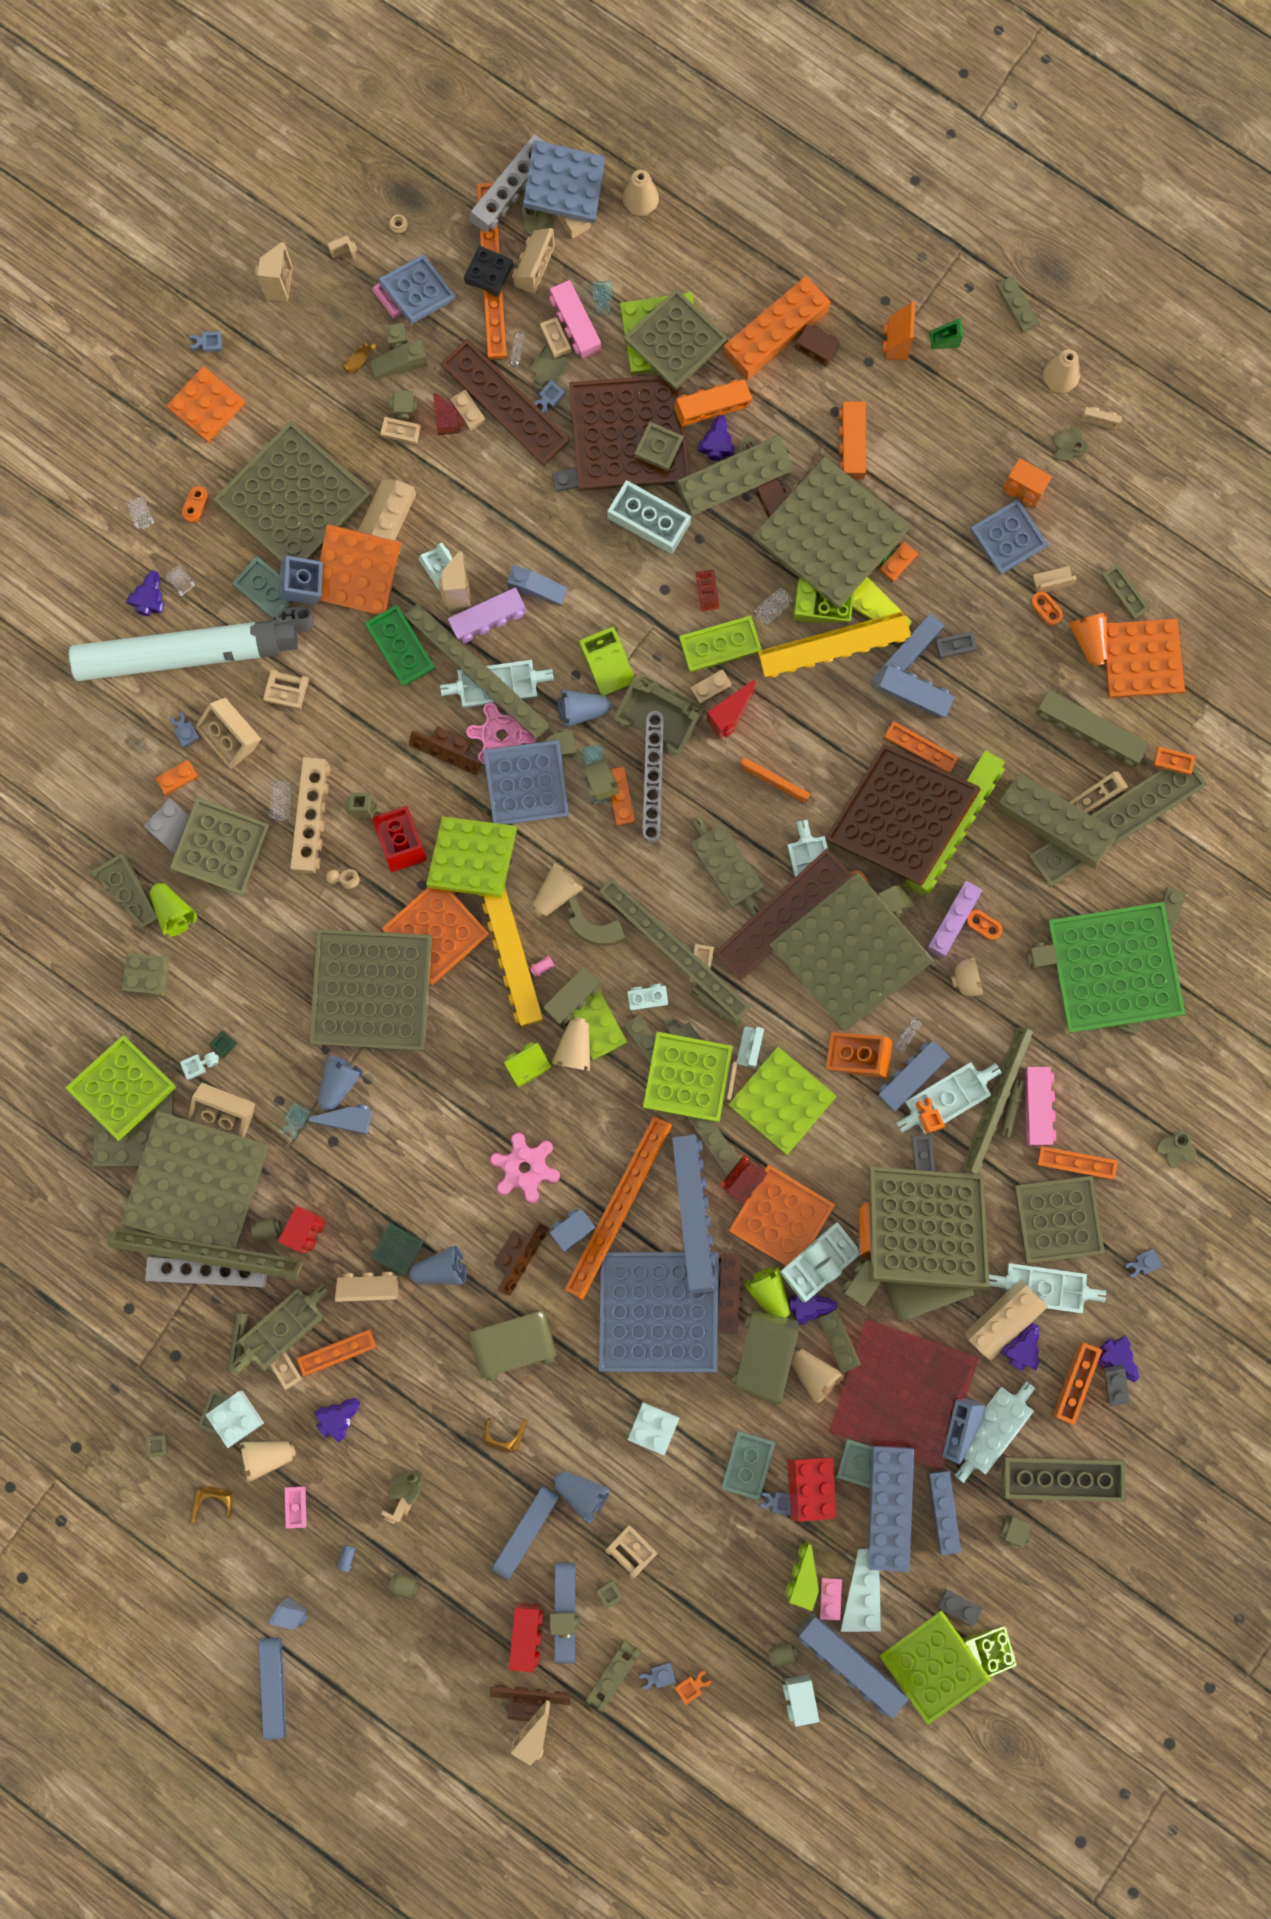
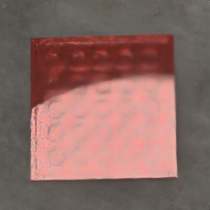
M865 1319L855 1350L861 1365L848 1371L829 1432L869 1446L912 1447L914 1449L915 1462L942 1471L946 1458L942 1457L955 1401L957 1399H966L979 1357Z

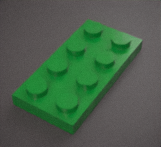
M398 605L365 622L367 629L402 687L435 669V666Z

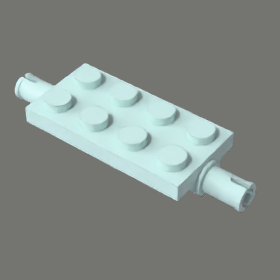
M532 660L486 666L522 700L537 698V682L554 681L552 669L535 671L533 670ZM457 670V683L440 684L441 696L461 695L463 708L483 706L487 703L497 704L461 670Z
M808 820L796 822L800 839L798 842L787 845L794 877L827 848L825 836L818 838L811 836Z
M970 1062L905 1101L906 1106L910 1110V1115L896 1122L898 1127L906 1124L899 1129L901 1133L917 1124L924 1135H926L918 1117L922 1112L916 1108V1102L919 1100L926 1106L924 1100L930 1098L932 1100V1109H938L945 1124L991 1096L986 1085L989 1080L1001 1074L1000 1069L992 1073L993 1070L998 1068L997 1064L994 1063L980 1072Z
M1008 1263L1006 1276L989 1274V1280H995V1282L989 1281L990 1286L1004 1288L1005 1293L1021 1279L1048 1306L1047 1309L1083 1313V1306L1087 1300L1105 1303L1106 1297L1098 1296L1106 1295V1290L1089 1288L1086 1285L1087 1274Z
M1025 1381L1016 1395H1012L1003 1387L998 1390L984 1409L981 1425L964 1456L965 1462L954 1474L955 1477L965 1483L974 1469H979L985 1475L988 1473L1034 1411L1025 1402L1036 1390L1034 1386Z

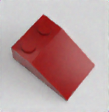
M755 680L707 712L706 722L719 739L722 737L727 738L734 733V729L754 694Z
M408 806L373 817L372 821L390 873L427 861Z

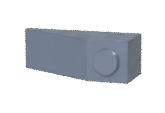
M513 565L507 581L508 589L510 590L516 587L520 593L561 606L567 592V587L536 572Z
M358 1104L357 1107L351 1106L309 1117V1122L368 1135L373 1112L368 1110L369 1106Z
M957 1399L955 1401L942 1457L958 1464L961 1463L981 1425L985 1408L984 1404L972 1399Z
M287 1597L278 1605L268 1623L295 1630L298 1626L302 1627L308 1618L305 1615L308 1609Z

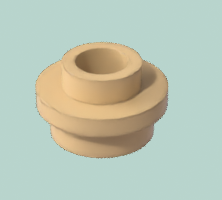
M397 214L390 219L389 226L393 232L402 233L407 229L408 223L404 216Z

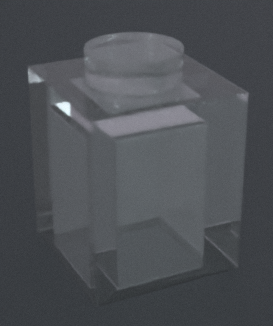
M144 496L126 502L132 521L137 529L147 528L150 524L155 523Z
M180 564L165 575L168 582L180 596H183L195 586L192 578Z

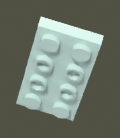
M837 1222L779 1272L804 1303L827 1283L836 1279L843 1272L842 1270L860 1255L859 1249Z

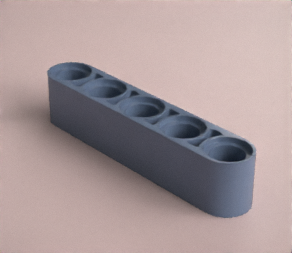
M930 614L884 666L893 664L900 667V671L905 673L940 634L945 625ZM881 669L871 680L873 684L876 683Z
M544 1485L542 1486L491 1569L493 1572L507 1581L510 1579L560 1497L558 1494Z
M555 1563V1611H575V1563ZM571 1634V1638H559V1635H555V1664H575V1634Z
M281 1637L262 1638L259 1641L263 1737L264 1740L285 1739L286 1718Z

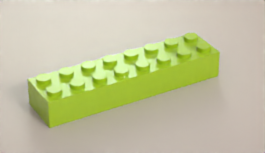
M985 750L967 779L968 782L979 786L981 789L924 884L919 886L906 879L903 886L922 897L925 893L929 894L937 882L934 878L940 877L947 866L944 862H949L957 850L954 846H959L966 835L964 829L968 831L976 818L973 814L979 813L986 802L983 798L987 799L995 787L993 781L997 783L1003 774L1005 761Z

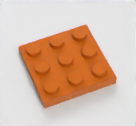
M203 366L166 407L209 443L241 409L245 401Z

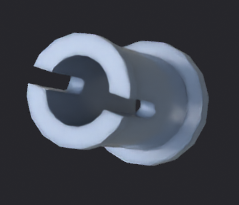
M343 1545L340 1561L336 1564L338 1565V1570L349 1572L350 1568L352 1569L351 1562L356 1548Z

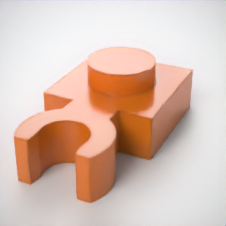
M930 1098L924 1100L926 1106L922 1104L921 1100L916 1102V1108L922 1112L918 1117L926 1134L945 1127L938 1109H932V1100Z
M705 1670L700 1671L695 1680L690 1675L674 1687L685 1705L702 1694L700 1687H707L712 1683L711 1679L706 1682L701 1680V1677L706 1674Z

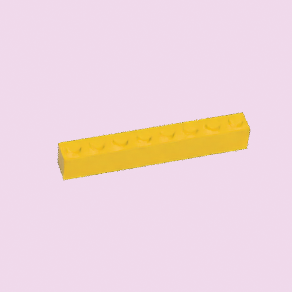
M901 611L757 652L762 673L765 677L773 678L782 672H795L800 667H813L818 662L828 663L836 657L846 658L858 651L859 653H864L876 646L882 648L891 642H904L911 635L907 616Z
M504 887L502 898L484 896L485 903L482 906L485 915L489 914L491 920L487 924L490 933L494 932L496 939L492 941L495 951L499 950L501 955L498 958L500 969H505L506 976H503L505 986L510 987L511 994L508 995L511 1006L515 1005L517 1011L513 1013L516 1024L520 1023L521 1028L543 1022V1017L508 895Z

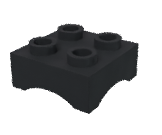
M479 245L464 275V282L467 285L478 287L495 297H499L504 282L513 268V259Z

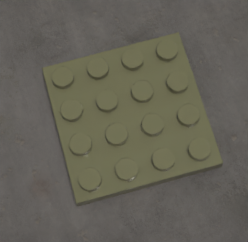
M676 288L624 337V341L676 391L728 342V337Z
M197 797L170 869L243 896L269 824Z
M174 1090L119 1141L94 1118L93 1166L139 1167L157 1111L170 1115L174 1114Z
M1093 1176L1014 1186L1026 1264L1105 1254Z

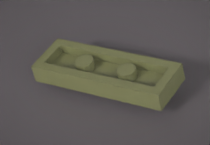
M1012 276L997 283L996 288L1021 332L1024 333L1038 326L1039 320L1015 278Z
M1118 564L1102 573V579L1133 621L1149 611L1150 607Z
M838 1310L820 1317L819 1321L841 1373H846L860 1366L861 1363Z

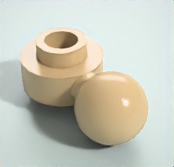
M332 869L326 874V880L329 884L335 885L341 882L342 886L347 889L356 887L360 882L357 871L353 869L345 870L341 874L339 871Z

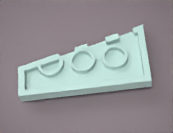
M868 1548L858 1549L852 1581L840 1628L841 1632L881 1631L879 1570H869L867 1568Z

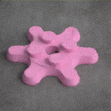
M487 703L483 708L484 714L487 717L485 724L481 726L471 725L466 731L469 738L479 739L483 742V749L478 754V760L482 764H485L483 751L485 749L531 744L537 740L526 730H523L520 724L509 714L503 715L499 713L494 703ZM499 731L507 733V737L502 741L497 738Z
M516 1132L511 1136L513 1148L509 1154L493 1153L490 1156L491 1165L499 1167L504 1171V1179L497 1184V1192L500 1195H507L512 1189L520 1188L524 1192L525 1200L528 1203H535L539 1198L537 1192L538 1184L541 1181L555 1183L560 1178L558 1170L549 1168L545 1164V1158L552 1152L553 1145L550 1141L544 1140L537 1147L530 1148L526 1145L524 1135ZM523 1162H527L530 1165V1170L527 1173H522L519 1170V1166Z

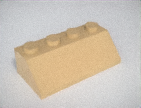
M382 479L358 531L395 540L415 499V488L399 480Z
M461 551L441 572L442 579H438L444 608L448 607L449 613H459L471 608L468 573L463 552Z
M1020 1279L964 1334L984 1356L992 1361L1006 1344H1010L1048 1306Z

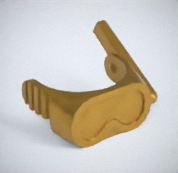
M363 342L347 361L342 364L343 370L348 374H355L366 363L370 350H374L376 345H367Z
M488 1418L483 1444L507 1453L518 1451L527 1420L523 1419L513 1440L507 1443H499L489 1435L488 1426L491 1418Z
M212 1486L197 1489L189 1523H195L201 1501L208 1497L221 1499L228 1509L227 1518H231L232 1491Z

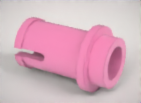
M546 956L538 963H532L529 970L534 977H540L541 973L555 965L551 958Z

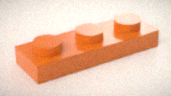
M624 767L611 769L620 791L619 794L611 796L617 826L635 823Z

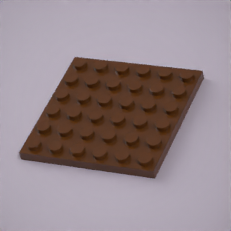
M660 375L569 382L579 491L622 488L626 480L636 486L675 484L674 481L689 475L685 426L681 427L673 408L676 399L682 395L681 386L675 391ZM649 422L684 436L669 471L634 457V453Z
M883 744L825 839L835 846L922 886L981 789L971 782Z

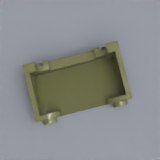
M638 675L632 680L613 719L617 720V723L622 727L627 728V726L634 725L646 732L647 715L652 711L660 712L664 720L663 742L667 747L666 750L673 755H680L705 713V709L644 675ZM652 718L650 720V723L652 725H658L660 723V720L658 718Z
M882 1282L897 1322L909 1320L974 1295L971 1288Z
M545 1310L468 1333L481 1378H486V1381L498 1378L497 1374L539 1361H543V1364L555 1361L554 1357L558 1356Z
M752 1310L751 1316L747 1315L745 1327L748 1328L740 1366L737 1372H733L731 1383L738 1390L781 1405L798 1336V1321Z

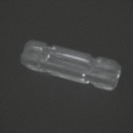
M516 331L514 334L510 353L511 357L509 358L510 367L517 368L519 366L525 338L523 332Z
M915 1017L911 1019L910 1025L900 1035V1040H897L894 1044V1049L900 1053L905 1050V1045H908L916 1034V1029L918 1030L922 1025L921 1021Z

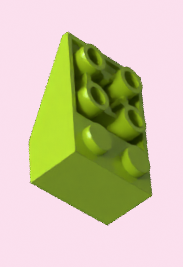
M799 578L793 621L807 623L851 622L854 593L838 609L802 578Z
M614 626L579 640L580 649L601 695L606 696L630 686L635 677Z
M531 1042L523 1047L524 1051L517 1054L514 1052L506 1057L507 1061L504 1064L518 1088L552 1069L538 1042L536 1044Z
M806 1540L805 1544L801 1543L798 1555L800 1559L798 1563H794L791 1572L793 1580L792 1583L788 1582L785 1594L789 1603L813 1611L819 1590L812 1545Z
M1005 1626L962 1638L989 1677L1017 1666Z

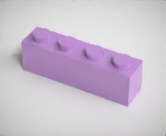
M515 587L448 618V622L456 639L460 643H467L478 634L484 635L491 628L496 626L502 627L511 619L516 620L523 617L524 613H526V608Z
M968 881L964 882L926 948L927 951L941 959L946 956L983 891L982 889Z

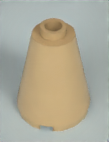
M637 170L632 174L623 192V205L632 215L647 216L657 208L659 194L649 173L645 170Z
M1067 349L1046 364L1043 371V381L1051 391L1059 394L1067 393L1077 386L1080 379L1078 354L1074 350Z
M554 863L533 902V910L541 917L543 915L548 916L566 903L568 899L582 891L584 887L574 876L564 871L563 867Z
M574 1017V1021L569 1020L553 1057L552 1064L557 1065L558 1062L559 1066L590 1071L589 1024L585 1023L586 1019Z
M796 1349L793 1353L791 1361L793 1370L813 1401L816 1403L821 1402L833 1391L832 1388L835 1384L838 1385L844 1375L804 1349L800 1351Z
M289 1441L239 1443L247 1482L253 1481L293 1461L292 1457L296 1456L294 1445H290Z

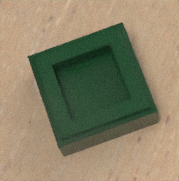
M221 1031L209 1046L225 1058L237 1043Z

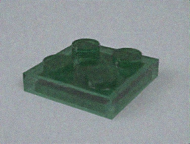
M390 1223L371 1258L406 1276L425 1242Z

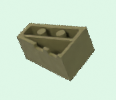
M895 885L877 894L897 918L916 908L906 887L903 888Z

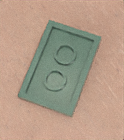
M258 556L232 582L234 587L273 620H276L275 615L277 611L287 608L292 602L279 599L280 575Z
M737 1430L721 1489L760 1500V1492H762L776 1442Z
M847 1439L836 1478L870 1488L872 1446Z

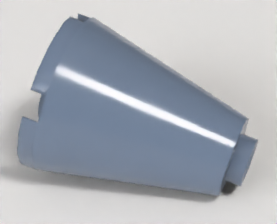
M565 689L559 690L558 694L562 693V697L558 698L559 719L564 721V724H561L563 728L607 715L608 711L611 710L610 699H607L606 696Z
M332 1055L327 1056L317 1101L320 1104L319 1107L325 1111L335 1110L361 1077L363 1070L356 1065L352 1068L349 1061Z
M451 1246L414 1264L410 1270L411 1280L415 1281L416 1284L461 1285L465 1283L466 1266H462L460 1259L464 1258L458 1246Z
M567 1471L559 1472L554 1479V1483H556L554 1488L587 1523H590L595 1518L592 1514L597 1511L600 1512L609 1497L608 1492L610 1489L608 1487Z

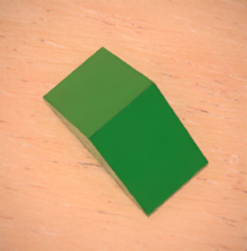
M956 319L931 330V349L959 348L963 338L961 319Z

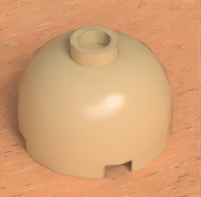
M975 957L963 960L957 964L955 976H951L954 988L958 987L960 993L964 996L984 995Z

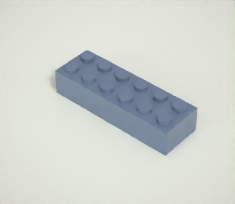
M872 1445L867 1568L869 1570L910 1572L914 1449L912 1447Z
M813 1612L797 1629L799 1641L808 1649L812 1647L814 1649L813 1652L822 1662L827 1660L831 1669L838 1676L843 1674L846 1682L854 1690L858 1687L862 1697L869 1703L874 1701L877 1710L885 1717L890 1715L894 1718L909 1700L899 1687Z

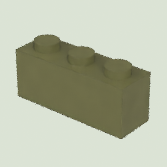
M583 967L543 1008L560 1026L563 1023L566 1025L569 1023V1020H572L574 1017L572 1014L577 1009L580 1011L587 1004L586 1000L590 996L594 997L599 993L601 982L589 970Z

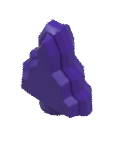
M717 415L714 419L711 430L705 433L703 440L699 441L697 451L707 454V458L712 461H721L723 457L734 455V445L731 443V436L727 433V422L725 417Z
M151 570L144 578L143 584L137 586L134 593L129 594L126 604L136 607V613L143 616H150L151 612L163 613L164 603L161 601L162 593L159 590L161 583L159 572Z
M795 1293V1297L789 1298L790 1313H794L798 1324H806L808 1320L816 1319L819 1314H829L837 1310V1302L828 1297H819L816 1293L807 1302L803 1303Z
M1031 1323L1022 1331L1020 1336L1015 1337L1010 1344L1004 1346L1000 1353L1010 1359L1008 1364L1022 1371L1025 1366L1037 1370L1039 1348L1036 1343L1039 1339V1326Z
M1125 1335L1116 1341L1110 1338L1100 1346L1102 1353L1098 1364L1102 1368L1123 1364L1126 1379L1136 1382L1140 1377L1138 1368L1132 1361L1134 1354L1130 1350L1131 1343Z
M357 1398L345 1400L340 1405L332 1404L327 1408L322 1406L314 1412L320 1422L316 1427L325 1438L331 1435L339 1443L346 1436L345 1431L350 1426V1418L357 1413L360 1402Z

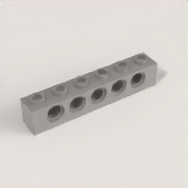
M536 134L531 137L470 212L469 221L483 232L487 233L490 228L493 230L499 222V217H504L508 212V206L518 200L521 190L525 191L533 141L545 142Z
M157 1255L147 1257L145 1281L266 1287V1274L250 1272L249 1277L244 1278L241 1274L242 1270L230 1268V1275L225 1277L222 1274L223 1267L209 1265L211 1273L205 1276L202 1270L205 1265L209 1264L165 1258ZM166 1263L172 1265V1270L168 1274L164 1272V1265ZM186 1264H190L192 1268L191 1273L188 1275L183 1272V1267Z

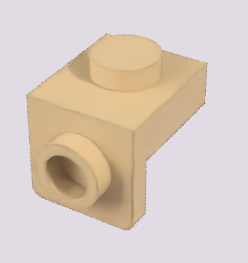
M348 235L342 238H335L327 244L332 258L349 251L353 260L357 259L355 254L358 251L354 241L350 242Z
M403 1496L395 1513L383 1509L381 1515L385 1516L384 1520L394 1524L395 1521L399 1523L403 1515L407 1516L412 1505H409Z

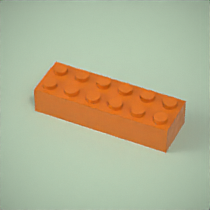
M805 276L724 345L723 355L746 380H749L802 334L807 324L812 326L828 313L831 301Z

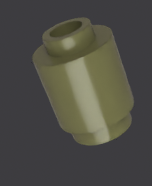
M275 1218L256 1222L255 1225L251 1226V1231L255 1241H264L278 1237L279 1232H282L279 1220L276 1221Z
M393 1575L388 1591L393 1592L394 1595L411 1600L412 1596H417L420 1585L417 1584L416 1579L403 1575Z
M792 1643L776 1646L772 1650H768L772 1667L795 1664L796 1659L799 1658L797 1646H792Z

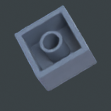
M285 556L280 564L279 599L316 605L322 594L323 562Z
M575 1208L567 1214V1220L563 1223L559 1220L551 1226L553 1230L550 1234L564 1252L596 1229L582 1209L577 1210Z

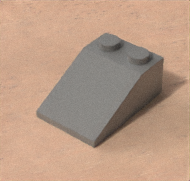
M169 798L148 820L144 827L175 855L189 815Z

